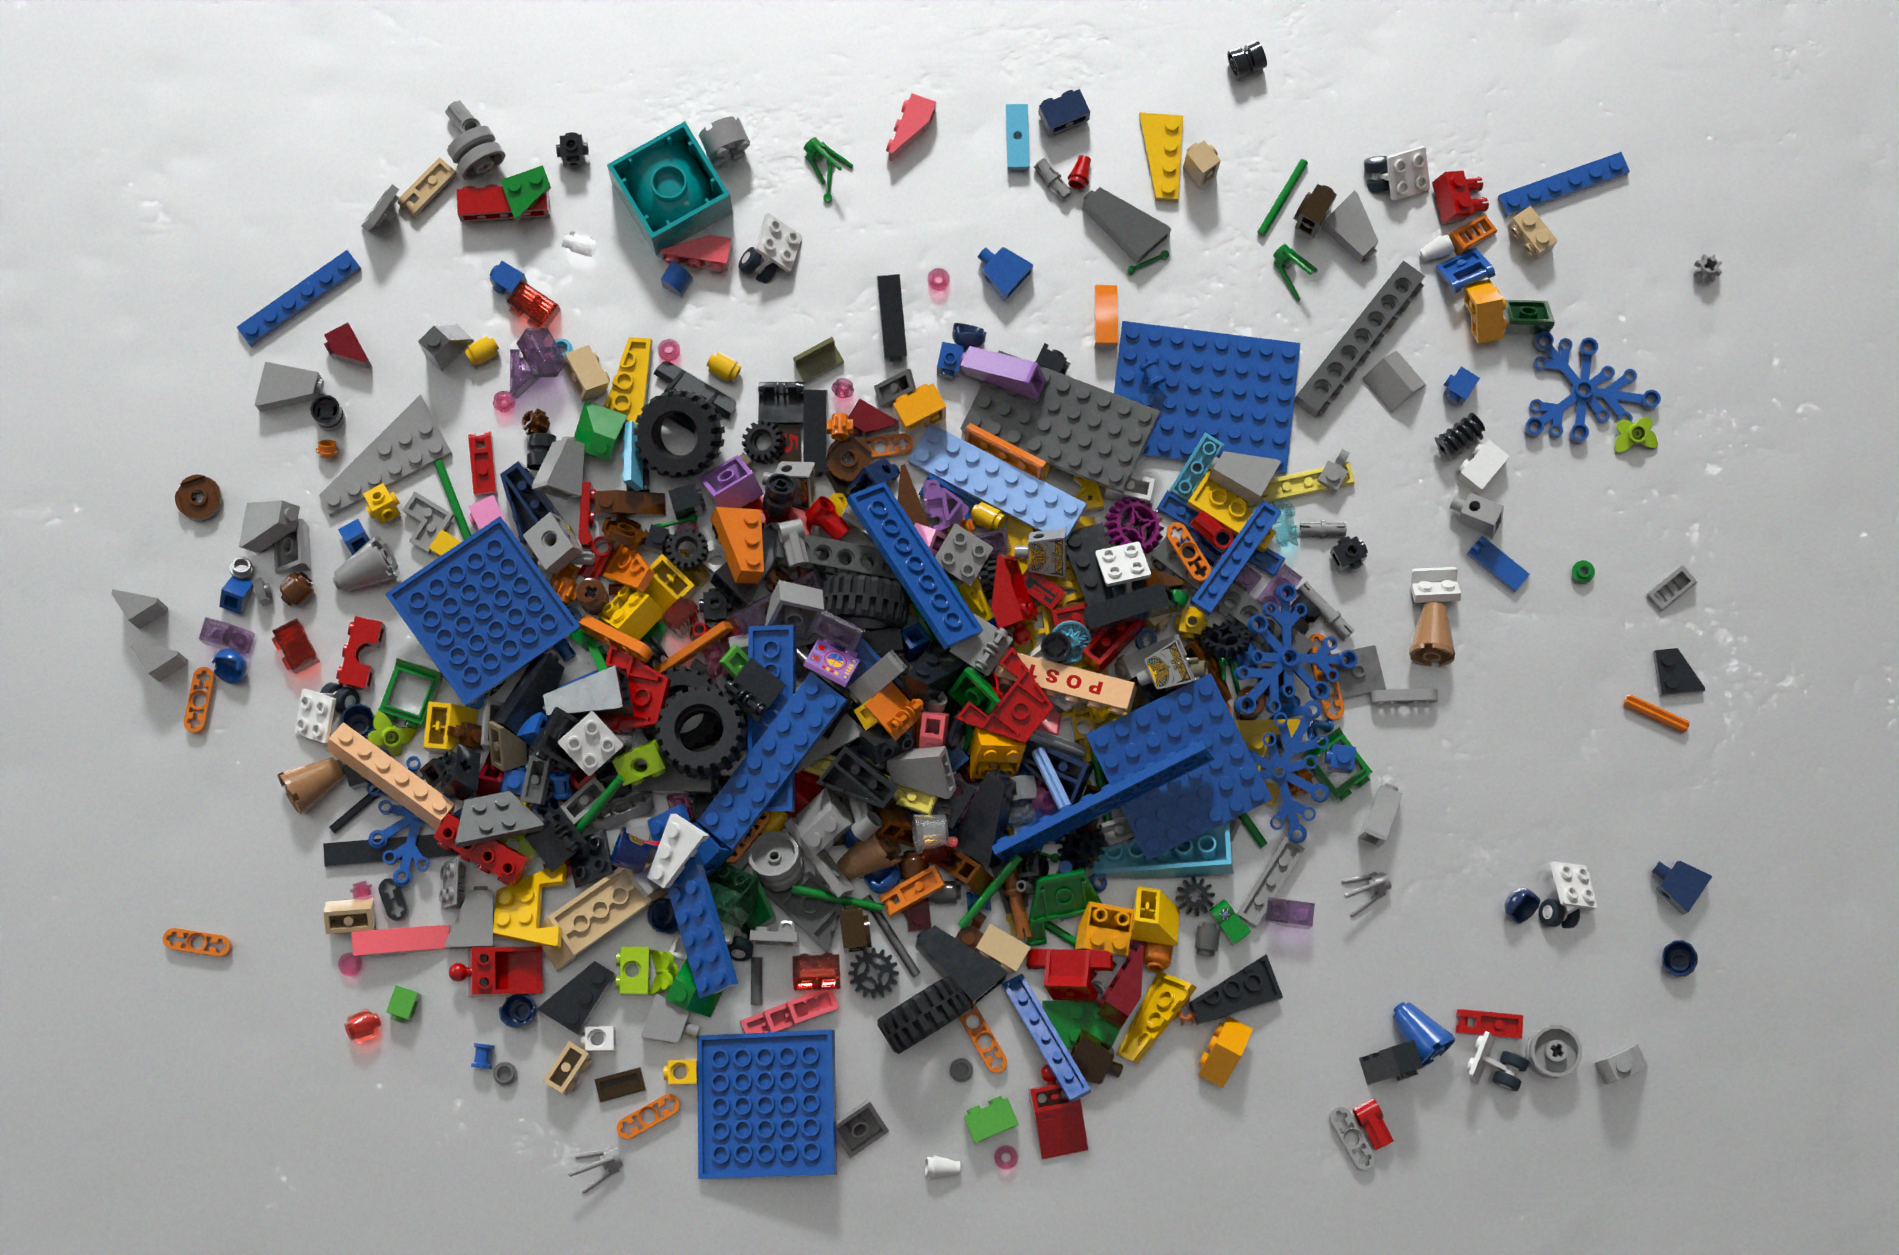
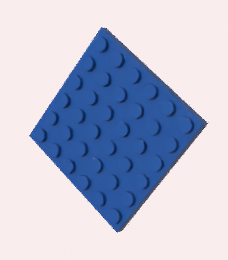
M501 516L385 593V596L465 707L581 628Z
M1211 673L1085 734L1109 784H1116L1122 781V778L1129 773L1136 774L1142 771L1143 767L1151 762L1157 763L1163 760L1164 756L1170 752H1179L1185 749V746L1192 741L1199 742L1202 740L1215 759L1120 807L1146 861L1272 800L1266 784Z
M835 1030L697 1036L698 1179L837 1175Z

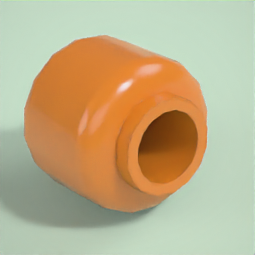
M1144 942L1143 964L1146 966V969L1152 972H1163L1164 969L1171 965L1173 946Z

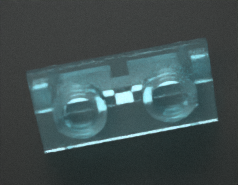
M1282 498V504L1280 501L1272 503V506L1282 511L1280 517L1275 522V524L1282 522V526L1274 528L1277 544L1280 547L1289 546L1288 542L1297 546V539L1300 538L1297 525H1294L1295 509L1292 503Z

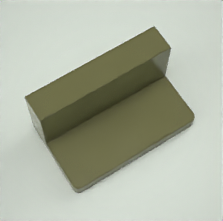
M833 337L793 357L794 367L804 384L844 363L835 346Z

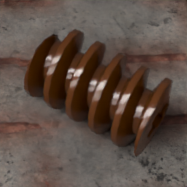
M587 578L579 583L576 594L583 610L587 614L598 615L602 608L609 603V596L603 583L595 578Z
M1255 686L1243 688L1234 701V712L1240 720H1256L1266 705V697L1262 693L1256 700V709L1253 713L1242 715L1236 710L1235 704L1237 699L1248 695ZM1242 702V708L1245 710L1246 704Z

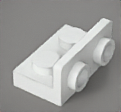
M1457 567L1412 569L1410 588L1415 603L1461 601V591L1457 582Z

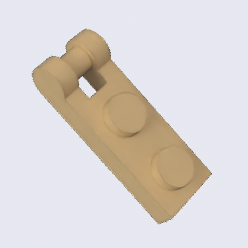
M439 157L400 196L397 203L402 208L406 207L412 217H417L423 208L457 175L456 171ZM414 196L419 199L415 204L411 201Z

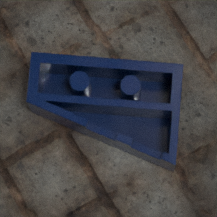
M517 461L500 474L506 497L512 510V517L517 527L520 543L526 545L527 541L523 534L549 512L562 518L545 493L532 489L535 478L526 465Z
M1028 740L1025 744L1026 748L1021 763L1045 783L1032 756V751L1043 747L1071 805L1078 803L1094 765Z

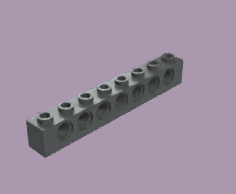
M1403 260L1299 391L1294 402L1313 417H1316L1319 412L1324 414L1331 405L1328 402L1333 395L1337 397L1344 388L1342 383L1345 379L1351 380L1357 372L1356 365L1359 362L1364 363L1371 354L1368 351L1373 344L1377 346L1384 338L1382 332L1386 327L1390 330L1398 320L1395 317L1399 311L1404 312L1410 305L1411 301L1408 299L1412 294L1417 296L1424 287L1422 281L1425 276ZM1396 287H1404L1406 289V293H1399L1396 290ZM1383 303L1391 304L1393 309L1386 310L1383 307ZM1377 320L1380 326L1373 327L1369 321ZM1356 337H1364L1367 343H1358ZM1348 353L1352 355L1353 360H1345L1342 354ZM1329 371H1337L1340 377H1331ZM1322 387L1326 390L1327 394L1320 395L1316 392L1315 388Z
M777 534L773 561L779 562L780 566L789 567L784 545L780 542ZM805 534L804 543L809 562L801 565L802 570L815 571V569L824 570L823 573L828 575H837V573L846 574V576L863 575L889 579L890 581L900 583L894 573H887L884 570V564L888 563L878 548ZM816 552H824L827 555V560H819ZM840 555L848 557V565H843L839 562ZM861 560H869L872 568L865 569L861 565ZM945 571L951 581L958 580V578Z
M1165 537L1151 554L1152 565L1158 571H1165L1169 575L1190 584L1188 592L1194 597L1203 583H1196L1191 580L1183 564L1178 567L1170 564V560L1178 558ZM1188 548L1182 550V555L1187 559L1195 556ZM1198 558L1194 563L1189 564V566L1191 567L1194 564L1197 568V573L1204 577L1206 569L1199 568L1197 562L1200 561V559ZM1232 583L1213 612L1217 613L1219 611L1225 616L1224 619L1229 624H1234V627L1236 625L1241 626L1244 631H1248L1250 639H1256L1262 643L1261 647L1266 652L1276 653L1259 634H1254L1248 629V621L1243 618V614L1246 612H1250L1253 615H1264L1262 613L1263 604L1235 583ZM1226 599H1233L1237 605L1229 608L1225 605L1224 601ZM1265 616L1268 620V626L1273 630V636L1280 642L1282 640L1281 627L1271 616ZM1254 621V627L1257 629L1258 624ZM1291 627L1292 648L1298 654H1309L1314 646V642ZM1285 654V655H1284L1285 660H1286V662H1288V661H1289V658H1288V656Z

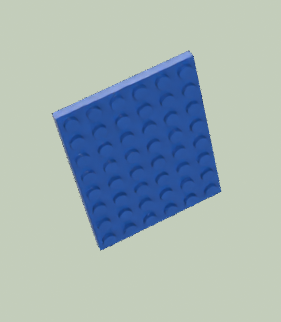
M1122 321L1114 394L1161 411V417L1141 457L1187 462L1206 432L1225 444L1217 458H1220L1225 451L1277 459L1281 463L1275 473L1286 475L1301 343ZM1157 359V365L1167 380L1156 387L1148 388V381L1143 371L1139 370V367L1149 360Z

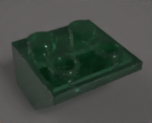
M723 863L708 883L719 920L740 929L754 912L759 878L727 863Z

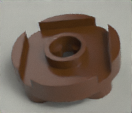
M848 437V439L843 441L835 440L827 451V465L830 472L837 479L848 483L855 479L863 467L872 464L873 461L868 445L858 437ZM846 454L849 456L854 454V463L845 464L844 456Z
M196 474L185 478L180 483L181 486L175 493V503L179 511L188 519L206 520L221 510L222 491L219 485L211 478ZM198 492L205 496L200 503L197 501L193 502V498L196 497Z
M611 517L605 518L602 526L603 539L605 541L623 544L630 550H638L639 546L645 544L648 531L647 529L645 531L641 530V524L624 517H617L616 520L611 521Z

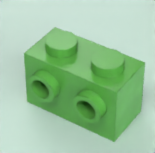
M999 1096L988 1101L989 1106L981 1109L980 1105L966 1110L968 1115L964 1116V1120L974 1144L1019 1125L1008 1098L1002 1099Z

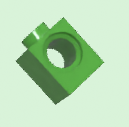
M396 985L386 1012L391 1014V1019L397 1022L404 1023L405 1019L412 1021L421 994Z

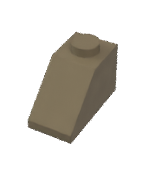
M493 721L488 722L491 765L504 772L526 765L528 763L526 742Z

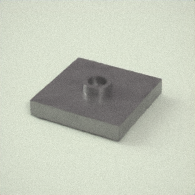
M1375 645L1352 650L1358 658L1357 664L1353 668L1342 669L1338 664H1334V668L1339 673L1338 684L1342 699L1370 694L1371 691L1386 690ZM1343 657L1344 663L1346 664L1347 659L1346 657Z

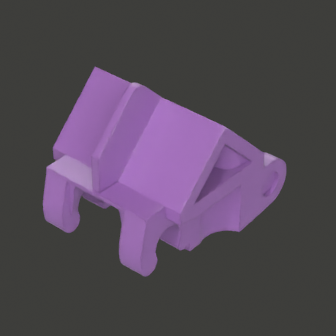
M932 479L924 482L923 499L926 514H929L930 518L937 516L940 519L939 524L932 525L931 528L939 531L951 527L955 523L959 525L968 513L969 507L946 488L940 489V484L937 480Z

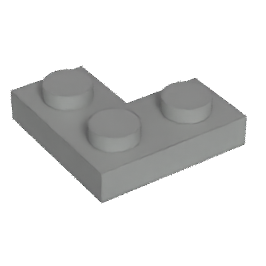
M415 491L402 510L407 515L421 522L409 541L428 554L431 553L429 547L441 529L445 531L454 517L452 513Z

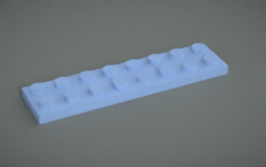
M931 423L907 460L908 464L927 474L934 475L960 491L1001 510L1006 515L1037 531L1066 528V541L1087 508V503Z

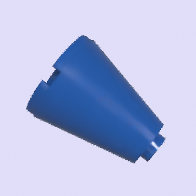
M1402 1002L1394 1008L1393 1011L1395 1013L1392 1017L1404 1041L1415 1040L1423 1068L1434 1062L1433 1058L1443 1055L1454 1044L1456 1038L1453 1034L1411 1002L1407 1004Z

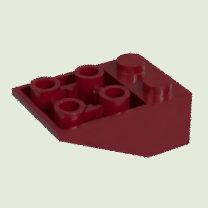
M1140 945L1137 951L1132 949L1097 1004L1101 1007L1097 1015L1120 1030L1141 998L1143 945Z

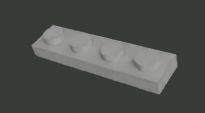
M790 818L784 824L788 829V834L800 845L802 853L814 864L816 872L826 880L830 891L838 898L850 895L855 889L840 871L829 853L825 851L815 855L800 837L797 818Z
M1287 836L1284 837L1237 912L1240 918L1257 927L1305 850L1304 847L1292 842Z

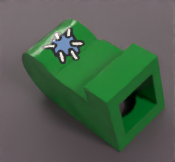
M1225 899L1209 910L1210 915L1232 947L1251 933L1248 926L1243 923Z

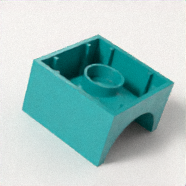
M685 121L607 164L614 188L656 256L660 254L662 249L682 242L733 213L728 190Z

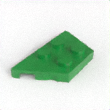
M1042 1001L1043 1008L1066 1048H1073L1081 1029L1111 1047L1120 1029L1097 1015L1101 1008L1097 1005L1099 1001Z

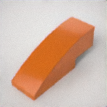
M1095 285L1094 348H1117V285Z

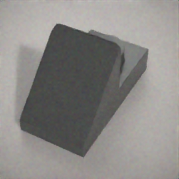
M907 369L874 386L879 407L884 408L895 403L898 397L904 394L909 396L916 392L911 369Z
M529 756L520 801L545 806L549 785H553V781L550 779V773L555 771L552 760L547 759V761H543L535 756Z

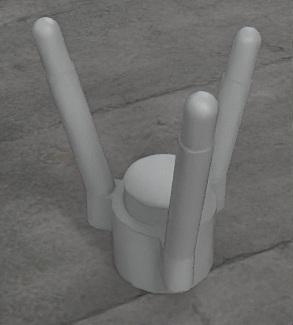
M1375 871L1368 875L1342 880L1343 884L1368 880V885L1346 893L1344 895L1345 898L1369 889L1373 894L1376 893L1350 914L1352 917L1380 897L1385 896L1386 891L1392 888L1390 879L1385 872L1377 874Z
M608 1147L603 1150L575 1155L576 1159L600 1156V1160L569 1172L568 1175L570 1177L603 1165L604 1170L609 1169L583 1188L582 1193H586L610 1175L619 1172L618 1167L623 1166L617 1147L614 1149Z

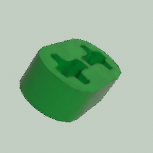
M1172 589L1179 612L1182 608H1185L1189 596L1182 591Z

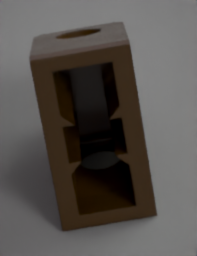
M1080 1030L1070 1055L1086 1082L1102 1084L1106 1074L1119 1078L1123 1065L1113 1061L1114 1049L1087 1031Z

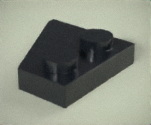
M1678 648L1653 651L1660 696L1705 691L1704 685Z

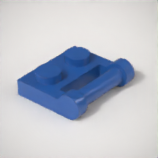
M1476 248L1436 265L1437 273L1446 281L1454 294L1472 283L1496 275L1493 266Z

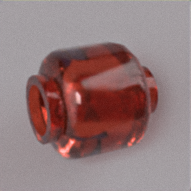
M363 1009L349 1015L347 1023H344L349 1039L351 1041L355 1040L357 1043H363L378 1036V1027L381 1026L378 1014H372L369 1009Z

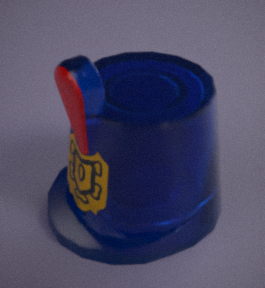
M622 827L613 848L610 865L642 872L648 860L650 849L657 850L660 842L645 841L627 833L626 827Z

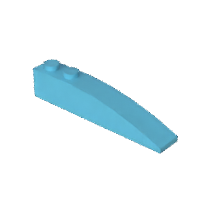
M1227 821L1147 861L1136 839H1132L1131 842L1122 845L1119 843L1102 849L1105 851V854L1098 856L1101 861H1094V868L1092 869V876L1103 874L1105 877L1178 878L1234 874L1230 823Z

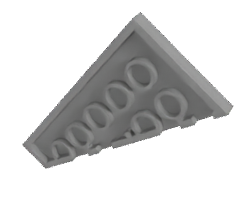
M421 394L319 494L330 517L364 500L363 493L384 483L387 488L434 464L435 461L442 460L452 454Z

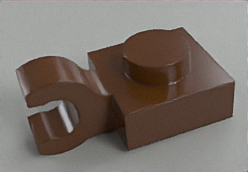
M462 722L461 726L456 725V727L448 726L447 735L459 738V744L467 748L482 750V726L470 722Z
M979 912L971 926L968 925L965 930L961 928L955 938L976 950L978 943L984 935L979 929L987 916Z

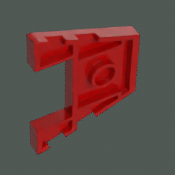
M610 645L605 665L608 667L616 665L622 670H627L634 714L631 716L601 718V720L612 732L655 726L656 721L660 720L658 716L660 710L665 708L671 679L619 648Z
M1011 647L999 662V666L1017 679L989 716L971 702H968L958 714L956 720L1026 744L1054 706L1017 655L1016 650Z

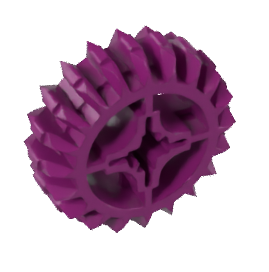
M1125 497L1122 500L1116 501L1114 506L1109 508V513L1104 517L1108 521L1104 523V527L1109 530L1105 533V536L1111 537L1108 544L1114 543L1116 546L1140 542L1144 556L1153 552V548L1158 547V541L1163 537L1159 533L1164 529V527L1159 525L1163 518H1157L1156 516L1159 510L1153 511V503L1146 505V501L1139 502L1138 498L1131 500L1129 497ZM1122 514H1124L1123 526L1120 525ZM1132 525H1134V527L1140 526V527L1135 528V529H1134L1133 527L1127 528V527L1132 526ZM1145 528H1147V535H1146V538H1145V540H1144V538H1143V537H1145L1144 530H1145Z

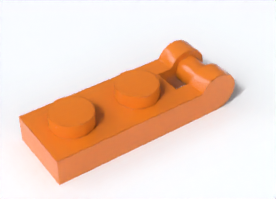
M933 865L881 894L879 898L882 904H885L887 907L888 917L894 918L900 915L902 911L945 888L946 885L937 867ZM898 896L900 902L895 904L894 899Z

